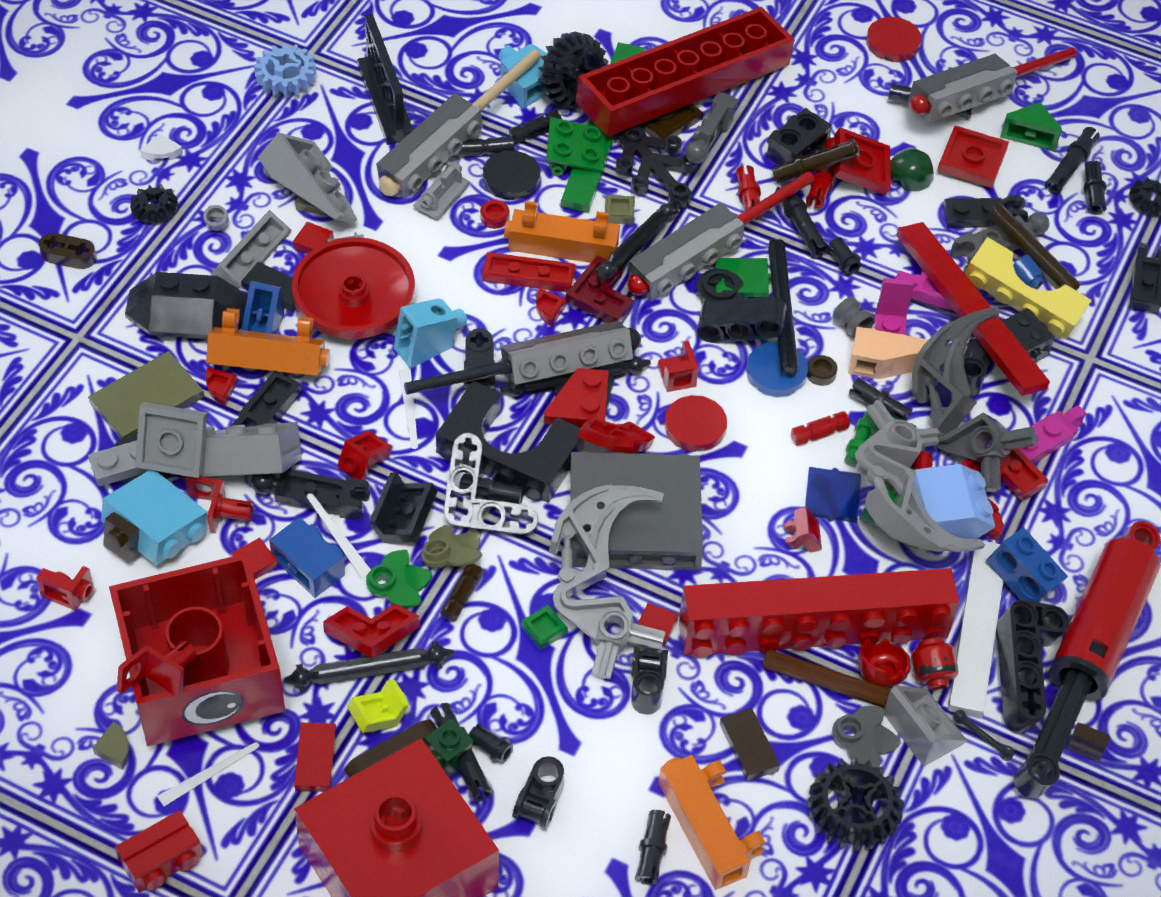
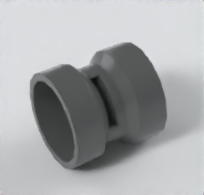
M852 296L844 299L835 308L832 315L836 323L846 327L847 333L853 339L857 327L872 328L875 322V316L868 310H862L861 303Z

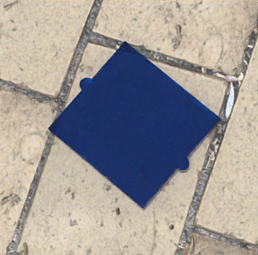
M809 467L805 506L814 517L825 518L829 522L839 520L857 523L861 474L838 471L837 468L830 470Z

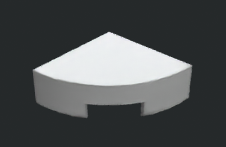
M162 134L157 135L140 149L141 157L151 161H155V158L167 157L170 160L183 154L182 146Z

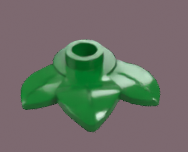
M397 550L385 555L381 564L371 569L366 577V586L370 593L375 596L386 597L391 604L396 603L405 608L415 607L421 604L418 592L429 584L432 572L422 567L409 565L408 550ZM379 581H386V582H388V583H386V584H379L378 582H379Z

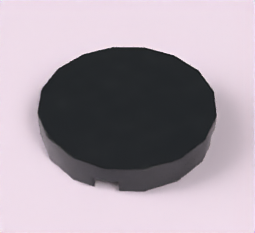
M503 151L494 154L486 161L483 167V181L485 182L486 189L496 197L506 200H515V197L519 196L525 198L535 192L540 184V166L534 158L526 153Z

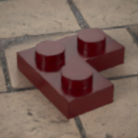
M597 255L566 293V302L608 323L614 321L621 323L633 308L634 301L612 289L622 277L623 267L612 278L599 280L595 269L600 263L607 261V259Z

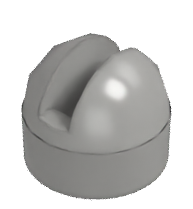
M220 205L208 207L203 215L205 224L210 230L222 231L228 224L227 211Z

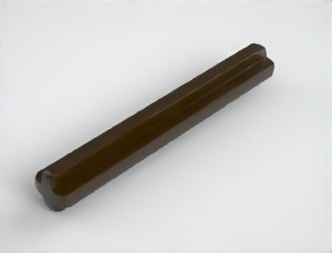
M996 204L989 211L988 217L1025 254H1029L1034 262L1059 287L1066 284L1076 291L1080 288L1081 283L1002 204Z

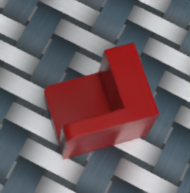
M689 340L683 341L681 356L658 360L657 366L666 392L697 386L699 367Z

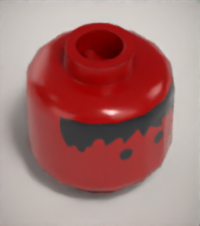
M931 638L918 642V647L911 653L915 680L922 685H929V690L948 688L950 686L949 681L955 679L959 672L954 647L949 643H944L943 638Z

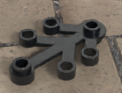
M636 127L621 131L619 143L623 153L616 160V172L623 176L631 174L633 171L634 154H638L642 158L638 173L631 180V190L636 194L646 193L649 187L648 178L652 170L669 191L668 203H675L678 210L688 208L691 204V190L686 184L678 183L665 167L680 169L684 173H693L697 169V164L691 163L685 154L678 158L653 153L649 149L665 150L670 155H676L681 151V138L675 135L668 136L665 140L649 137L645 131Z

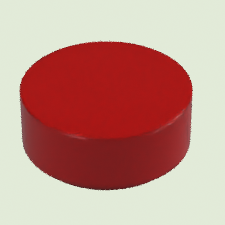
M490 200L481 206L480 220L488 228H502L505 226L506 220L510 219V209L502 201Z

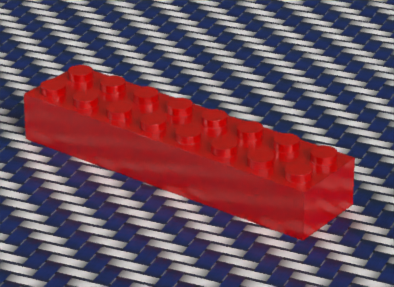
M759 7L579 76L575 102L599 129L609 137L789 65L795 39L763 7Z
M952 568L685 585L683 587L679 615V628L683 655H694L696 657H706L710 654L720 653L738 655L749 651H762L766 653L768 650L776 651L793 648L796 650H806L811 647L823 646L839 648L843 645H862L867 639H870L872 644L880 643L883 639L902 644L911 640L948 638L960 602Z

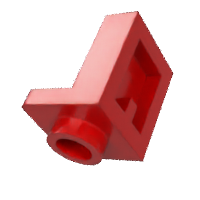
M368 430L344 442L337 466L350 477L365 480L369 466L388 458L393 446Z
M85 566L81 567L73 580L63 572H53L45 568L36 577L41 597L74 611L78 609L83 601H87L90 598L94 589L90 568Z

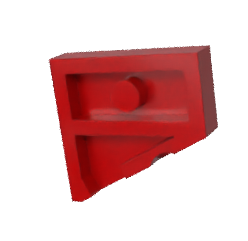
M577 368L545 410L543 424H553L556 418H560L573 425L583 426L591 416L605 421L609 370Z

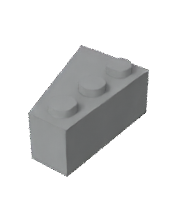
M298 421L279 424L269 423L251 427L234 425L223 430L206 427L203 474L200 477L285 472L302 459Z

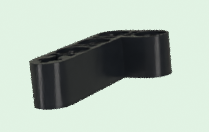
M1018 600L997 621L1003 719L1008 729L1014 733L1024 734L1028 732L1046 713L1041 647L1052 645L1067 630L1070 620L1065 610L1061 607Z

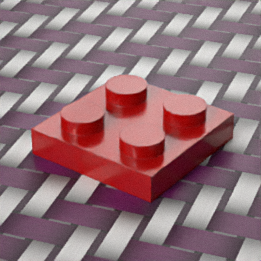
M954 125L937 171L993 188L1007 152L1009 141Z
M840 127L834 134V146L855 139V144H858L860 156L835 164L834 177L886 195L891 189L890 145Z

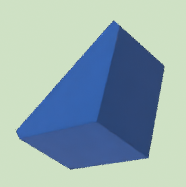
M250 281L241 330L276 334L284 318L282 287Z

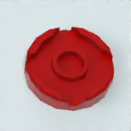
M884 17L870 25L867 31L866 44L869 50L877 57L884 59L885 56L891 58L893 62L909 60L917 54L921 46V33L918 27L908 20L900 17Z
M690 395L681 397L673 402L666 411V434L676 446L687 451L696 452V449L703 448L704 451L710 450L720 444L726 435L727 416L724 409L716 401L705 396Z

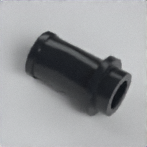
M837 237L829 243L828 252L837 260L839 269L843 273L850 275L860 269V256L851 251L843 238Z
M480 723L476 724V727L474 726L468 734L473 739V746L488 754L490 760L494 763L498 761L501 763L506 762L513 751V745L510 744L509 738L497 736L484 728Z

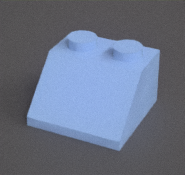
M962 464L915 469L916 473L913 483L916 486L920 500L929 516L941 528L954 536L965 539H977L995 528L992 516L993 507L988 501L985 491L986 482L978 471H974Z

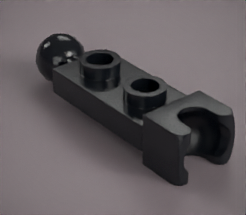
M290 469L281 473L280 478H275L273 473L253 474L251 477V486L256 493L268 494L273 490L275 491V502L315 509L307 498V495L311 493L326 512L337 513L340 515V518L350 520H363L362 501L366 502L370 499L369 483L365 480L350 477L342 480Z

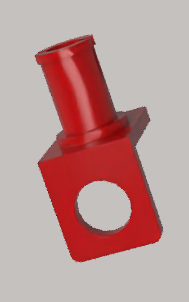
M186 476L185 481L189 497L211 500L207 514L210 533H216L219 520L222 517L245 520L246 522L251 521L254 502L226 498L223 480ZM195 485H205L209 487L212 491H200L195 487Z
M181 641L167 654L162 655L150 646H144L118 667L117 691L123 694L142 678L147 677L175 696H179L183 690L184 667L193 662L197 657L194 647L191 644L187 645L186 641ZM137 664L135 672L127 679L129 670Z

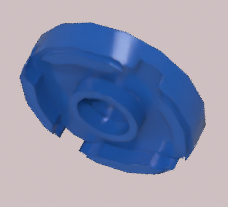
M778 342L765 343L756 347L749 354L746 366L747 378L751 384L758 387V391L765 395L774 397L789 396L805 384L808 373L807 360L800 350L796 349L798 359L797 373L795 375H784L780 368Z

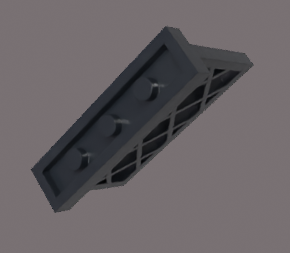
M373 14L365 15L367 57L358 58L357 65L386 145L401 142L413 131V127L403 104L402 88Z

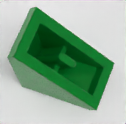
M1038 102L1007 113L1000 138L1055 152L1062 127L1042 103Z

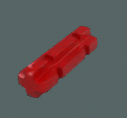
M840 411L832 414V418L829 415L808 422L806 427L804 425L796 426L791 429V439L795 445L807 443L809 438L813 441L835 433L834 430L839 432L850 427V418L845 411Z

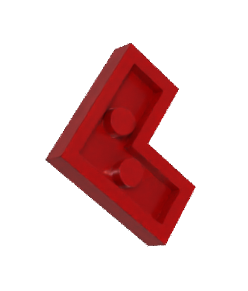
M1020 449L1011 450L1005 457V460L1000 462L1001 480L1021 501L1047 486L1048 479ZM966 459L959 463L981 474V462Z
M396 603L373 618H369L346 606L324 620L323 627L324 633L374 658L419 628L420 619L419 615Z

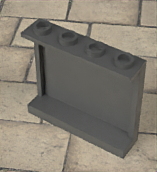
M571 452L570 502L588 490L610 484L612 486H636L664 493L662 503L652 501L635 502L628 505L618 514L612 523L609 533L608 554L610 568L701 570L703 534L700 455ZM602 503L597 505L598 509H604L605 507ZM589 526L583 527L585 532H589L591 530ZM574 536L571 540L573 567L585 568L588 558Z

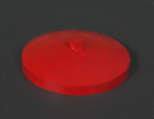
M340 238L326 242L304 256L293 274L292 295L299 315L314 318L313 328L317 331L337 338L361 339L386 332L398 324L400 307L413 304L415 279L407 259L393 247L369 238Z

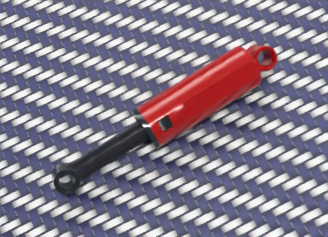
M1146 521L1135 522L1122 537L1113 538L1108 541L1101 552L1048 671L1050 679L1059 688V691L1032 752L1029 753L1026 761L1014 774L1015 787L1025 797L1038 798L1056 783L1060 776L1058 761L1084 701L1100 700L1108 692L1161 567L1160 559L1154 551L1160 544L1161 537L1156 527ZM1033 772H1035L1040 777V779L1037 778Z

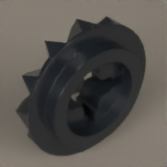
M1148 177L1143 181L1136 180L1134 186L1131 187L1129 199L1137 210L1148 215H1161V183L1159 178L1155 181H1151ZM1151 192L1156 193V198L1153 201L1150 197Z
M149 184L146 190L138 188L137 195L131 196L130 208L136 219L145 223H160L170 219L176 213L178 199L174 195L172 188L165 189L162 184L157 188H153ZM148 200H152L154 202L159 200V205H156L155 203L149 204Z
M711 269L699 276L696 283V295L701 296L703 303L737 300L743 298V293L737 292L744 284L738 275L729 270ZM724 278L725 286L733 290H723L721 293H717L716 284Z

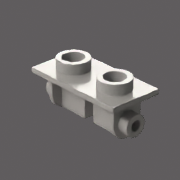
M456 162L448 164L432 185L421 194V197L415 202L413 207L438 219L470 183L469 180L462 177L461 165Z

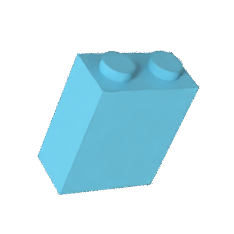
M148 470L102 500L101 522L104 523L105 518L115 512L138 527V552L156 566L166 559L175 557L181 549L192 542H198L206 532L207 511L153 470Z

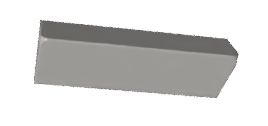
M269 209L210 274L223 278L239 289L241 287V280L258 261L262 263L288 235L291 229Z

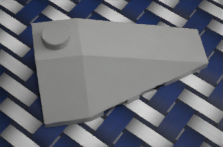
M279 132L257 157L264 166L263 171L268 177L290 189L333 219L351 224L357 221L347 197L337 190L340 186L338 179L332 178L329 174L332 169L330 162L314 141Z

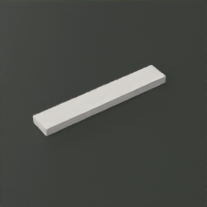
M983 541L985 544L983 549L974 550L972 555L956 657L959 672L952 682L948 711L956 712L957 710H963L966 715L982 718L985 709L1003 587L1001 577L986 562V559L1001 544Z

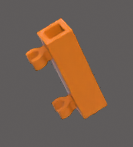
M525 201V210L514 209L512 221L506 220L504 238H509V251L591 263L597 255L608 260L609 255L619 245L620 225L608 223L609 213L597 211L596 221L539 213L537 212V202Z
M227 308L226 311H223V328L214 327L208 332L206 363L313 376H318L323 371V367L327 368L329 364L330 350L325 349L326 340L312 338L314 318L301 316L297 323V336L238 330L240 309Z
M693 755L682 759L681 757H675L667 761L660 768L658 784L714 890L746 878L751 862L750 858L761 855L764 852L761 846H764L766 842L760 831L753 832L742 840H739L711 790L712 787L719 786L725 782L722 776L726 774L723 764L718 760L700 769Z

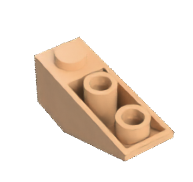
M857 327L848 374L882 379L913 372L918 353L929 339Z

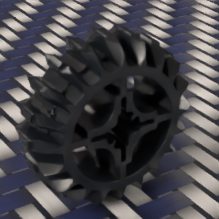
M574 31L562 33L560 38H553V46H545L548 53L547 55L540 56L544 63L543 66L538 67L542 72V76L538 80L543 83L541 90L547 94V99L559 107L577 109L579 107L575 102L578 77L602 68L609 62L606 58H603L606 51L600 47V42L589 34Z
M856 757L851 760L850 765H847L842 758L837 762L836 767L829 763L825 767L824 773L819 772L816 775L815 783L811 784L809 789L810 797L807 801V807L811 810L810 822H818L816 826L817 833L828 832L826 837L828 843L834 839L839 840L841 850L846 847L847 843L852 844L855 853L860 849L861 844H864L869 851L874 848L875 842L883 845L886 843L888 836L892 837L896 833L897 826L901 823L903 817L901 811L903 810L904 802L903 799H900L901 787L893 786L895 781L893 775L883 776V766L876 770L872 769L870 759L864 765H859ZM832 791L837 795L838 805L835 809H832L828 800V795ZM877 799L883 811L879 818L874 814L875 809L872 806L873 802Z

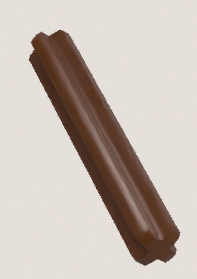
M773 650L766 652L763 661L765 669L883 708L886 706L891 690Z

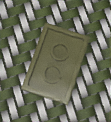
M167 351L88 396L92 407L121 439L128 434L138 432L139 406L143 402L184 409L202 399L204 391L172 354Z

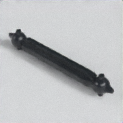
M675 203L662 204L656 212L609 255L607 261L600 263L595 269V272L598 273L597 278L599 280L612 278L618 270L665 226L668 220L673 219L678 214L677 205Z
M633 356L631 360L590 369L609 370L608 376L613 375V378H619L628 372L632 374L641 373L644 368L651 365V361L642 359L639 356ZM574 372L517 385L509 380L506 385L500 388V392L518 397L524 391L533 394L555 390V386L565 385Z
M438 641L431 642L432 646L428 651L414 648L378 654L374 658L366 656L318 664L310 670L303 668V664H297L292 674L284 678V683L293 684L300 689V692L307 691L306 687L310 682L318 685L418 669L429 662L435 665L436 669L442 668V664L447 658L454 655V650L446 649L439 645Z

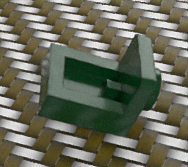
M449 719L425 737V744L447 776L452 779L458 774V757L473 746V739L454 719Z

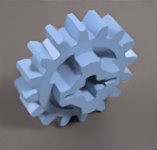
M284 43L280 49L273 45L271 52L263 50V57H256L254 71L257 84L263 85L264 91L272 89L275 96L279 91L283 92L284 97H287L290 91L298 95L300 88L308 90V83L315 82L316 63H314V56L308 55L307 49L298 51V45L288 48L287 44Z

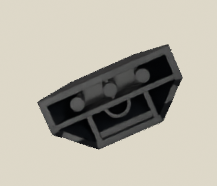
M156 272L130 289L125 317L130 321L132 320L149 335L208 339V332L214 327L223 328L222 316L223 311H226L227 308L240 309L238 326L242 327L248 295L219 276Z

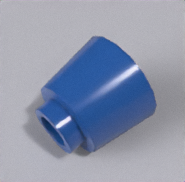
M1029 254L1024 255L1013 264L1014 270L1022 282L1037 290L1044 283L1042 279L1043 272Z

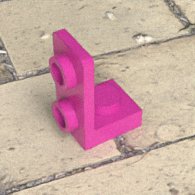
M898 278L883 279L875 312V330L906 335V316L914 288L912 280Z

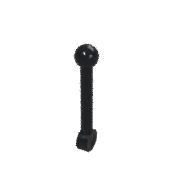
M957 710L953 714L955 722L965 724L998 750L1002 760L1010 761L1013 758L1014 749L1012 747L1003 746L969 720L965 711Z

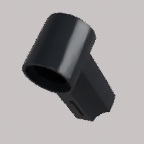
M976 338L970 339L964 353V368L973 393L971 398L978 396L992 359Z

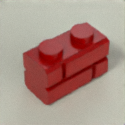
M181 810L114 846L121 866L139 893L145 889H157L165 883L167 876L178 870L182 872L190 870L199 862V858L203 856L200 840L189 826Z

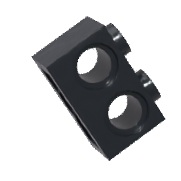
M805 108L797 115H792L784 126L779 130H774L769 135L766 157L777 165H781L795 160L796 156L802 154L806 156L821 151L825 147L826 140L830 138L832 125Z

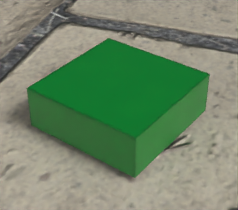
M549 605L521 621V628L540 651L568 634V627Z

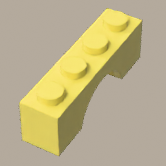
M989 237L986 238L964 273L975 287L982 288L992 294L999 302L1008 304L1019 312L1028 308L1040 321L1045 323L1053 335L1060 336L1065 340L1092 301L1066 284L1051 291H1041L1029 287L1020 280L1014 270L1013 252Z

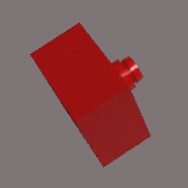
M422 738L294 808L299 848L331 897H484L498 889L499 849Z

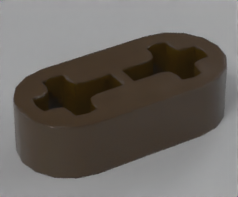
M59 233L46 234L39 240L38 245L41 257L48 263L76 269H86L93 266L96 262L95 247L89 240Z

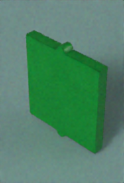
M719 258L715 262V269L729 270L741 278L744 285L737 293H743V297H769L771 274L768 273V258ZM724 278L716 284L717 293H721L723 290H733L725 286Z

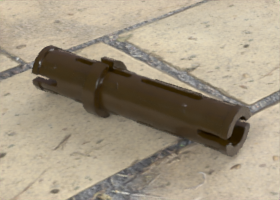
M851 139L813 154L796 156L795 160L772 168L774 179L777 184H781L800 177L808 171L812 173L843 161L857 158L860 156L858 144H855V139Z

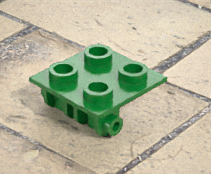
M550 117L546 161L550 162V170L554 175H562L566 171L567 166H573L603 173L606 135L599 127Z

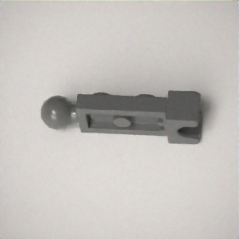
M717 93L713 99L710 112H706L701 126H697L694 132L692 142L686 147L685 156L691 163L699 164L705 161L708 156V150L721 129L724 131L728 130L734 118L732 117L733 112L739 102L737 98L726 93Z
M1042 212L1032 213L1026 223L1019 215L1015 216L1034 237L1044 234L1050 226L1049 218ZM994 225L975 234L970 232L956 238L952 244L951 256L953 258L967 257V265L964 267L965 272L987 237L1010 251H1015L1019 247L997 225Z

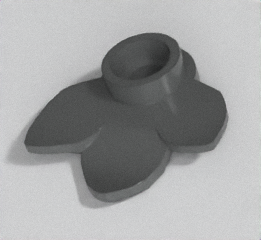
M876 706L860 707L853 715L847 714L838 718L832 727L833 739L838 745L847 748L850 758L854 759L856 757L859 765H864L870 759L872 769L880 767V755L891 753L901 744V740L892 731L881 725L885 713L883 708ZM843 731H851L854 736L846 735Z

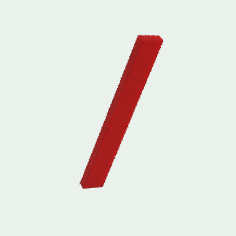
M924 222L898 228L896 233L898 239L959 317L991 308ZM999 317L989 319L973 330L972 334L1021 396L1048 389L1049 379Z

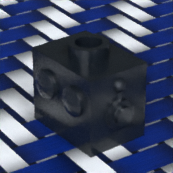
M1028 308L1002 321L1034 362L1049 356L1055 336L1048 330L1045 323L1040 321Z

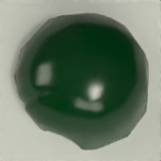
M907 148L897 152L890 160L892 181H900L906 191H920L929 187L934 180L931 158L921 150Z

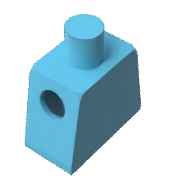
M529 44L518 51L509 45L505 46L499 53V59L501 60L500 79L533 49L537 50L541 56L547 55V53L533 44ZM542 58L507 88L523 109L547 96L541 90L543 83L538 80L542 76V72L538 69V67L543 66L544 61Z
M439 298L400 307L394 350L410 369L449 350L453 346L456 329L467 325L465 312L460 308L452 311L444 300Z

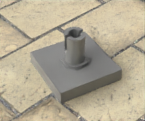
M143 402L139 406L135 468L200 478L203 474L207 412Z

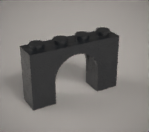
M472 381L437 431L436 453L440 454L444 459L451 461L455 439L464 433L474 434L480 439L483 446L480 474L482 473L491 478L497 477L499 482L523 486L524 493L529 497L549 503L570 471L571 452H582L584 449L585 440L577 436L580 427L556 418L542 441L533 449L522 453H506L497 450L486 441L484 435L500 413L501 393ZM467 441L465 446H460L459 448L464 453V463L457 462L475 468L476 463L470 464L469 456L477 448L473 447L472 441Z

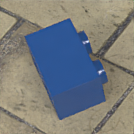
M301 517L269 539L270 550L276 557L278 564L314 598L345 576V556L341 549L335 544L330 545L323 539L321 532L315 525H308Z

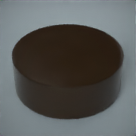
M817 355L808 361L807 378L811 383L826 386L834 382L838 366L831 357Z

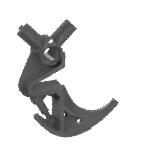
M998 307L969 313L940 328L918 353L912 372L913 395L919 403L929 400L931 403L932 412L930 418L934 423L933 428H937L939 431L937 437L940 440L939 444L935 446L944 452L981 462V475L986 482V492H998V490H1001L1000 462L1005 460V457L1011 450L1036 446L1035 442L1038 441V435L1035 434L1034 427L1008 431L999 421L985 413H981L959 426L977 403L971 398L973 393L964 368V353L967 341L976 327L989 319L999 317ZM937 380L951 391L949 407L942 408L939 393L936 392L934 386ZM992 440L991 446L987 449L989 442Z

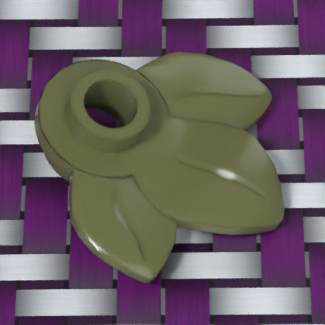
M448 525L436 529L430 534L429 541L423 546L421 553L423 563L434 568H442L447 564L459 567L475 563L482 557V552L477 550L480 544V532L454 535Z

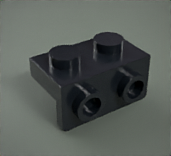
M390 473L375 510L371 515L370 525L383 543L417 542L438 490L433 483H404L398 473Z

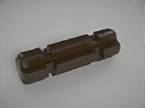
M475 563L466 566L440 612L443 618L450 622L457 620L483 574L481 566Z

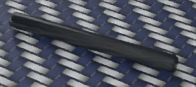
M773 238L769 241L768 247L773 297L783 300L787 307L783 332L777 337L780 368L784 375H795L798 368L785 242L782 239L776 240Z

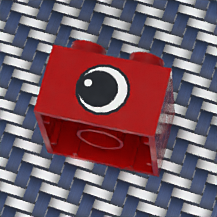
M247 553L109 586L126 660L146 645L165 655L181 641H186L187 645L191 644L197 655L193 662L184 667L183 690L179 696H175L147 677L142 678L133 685L147 747L285 711L280 668ZM137 664L129 670L130 676L135 672Z

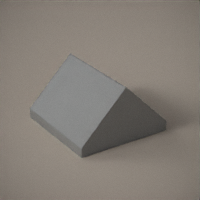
M895 685L890 690L884 709V716L923 767L967 742L964 735L926 688Z

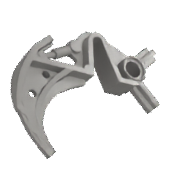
M876 400L873 405H868L866 410L879 428V431L859 446L855 453L858 471L866 476L870 484L875 486V489L867 492L865 508L874 522L891 538L925 550L964 552L983 549L985 544L981 539L959 538L941 528L925 510L916 486L913 483L916 471L910 467L920 454L922 447L939 444L940 440L937 437L939 434L938 429H916L907 421L894 420L881 400ZM887 487L892 489V492L896 495L895 502L889 497Z
M612 484L599 486L577 496L567 505L556 521L549 552L557 554L561 539L564 540V549H562V569L558 574L560 584L554 591L553 603L556 610L563 617L599 644L591 672L592 675L598 676L597 678L611 679L618 650L627 647V643L661 651L665 631L633 623V613L623 596L571 601L568 597L606 577V572L610 568L608 554L609 533L612 523L618 514L628 505L635 502L652 501L662 503L664 493L636 486H612ZM602 503L605 507L604 509H598L597 505ZM589 526L591 530L589 532H585L583 527ZM574 536L588 558L583 571L573 569L571 540ZM616 622L622 627L623 631L620 634L612 635L605 630V625Z

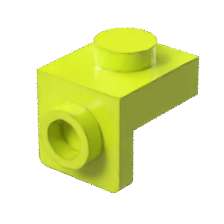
M392 679L386 681L381 692L352 697L347 707L362 733L396 727L409 707V702L396 681Z

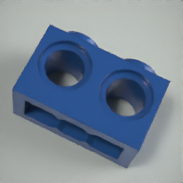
M1024 527L1003 541L986 559V562L1020 600L1040 603L1068 578L1067 574Z

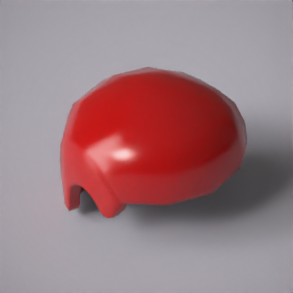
M867 639L859 648V670L867 682L882 687H890L901 684L907 678L911 668L910 658L902 647L890 643L887 639H883L878 644H872V641Z

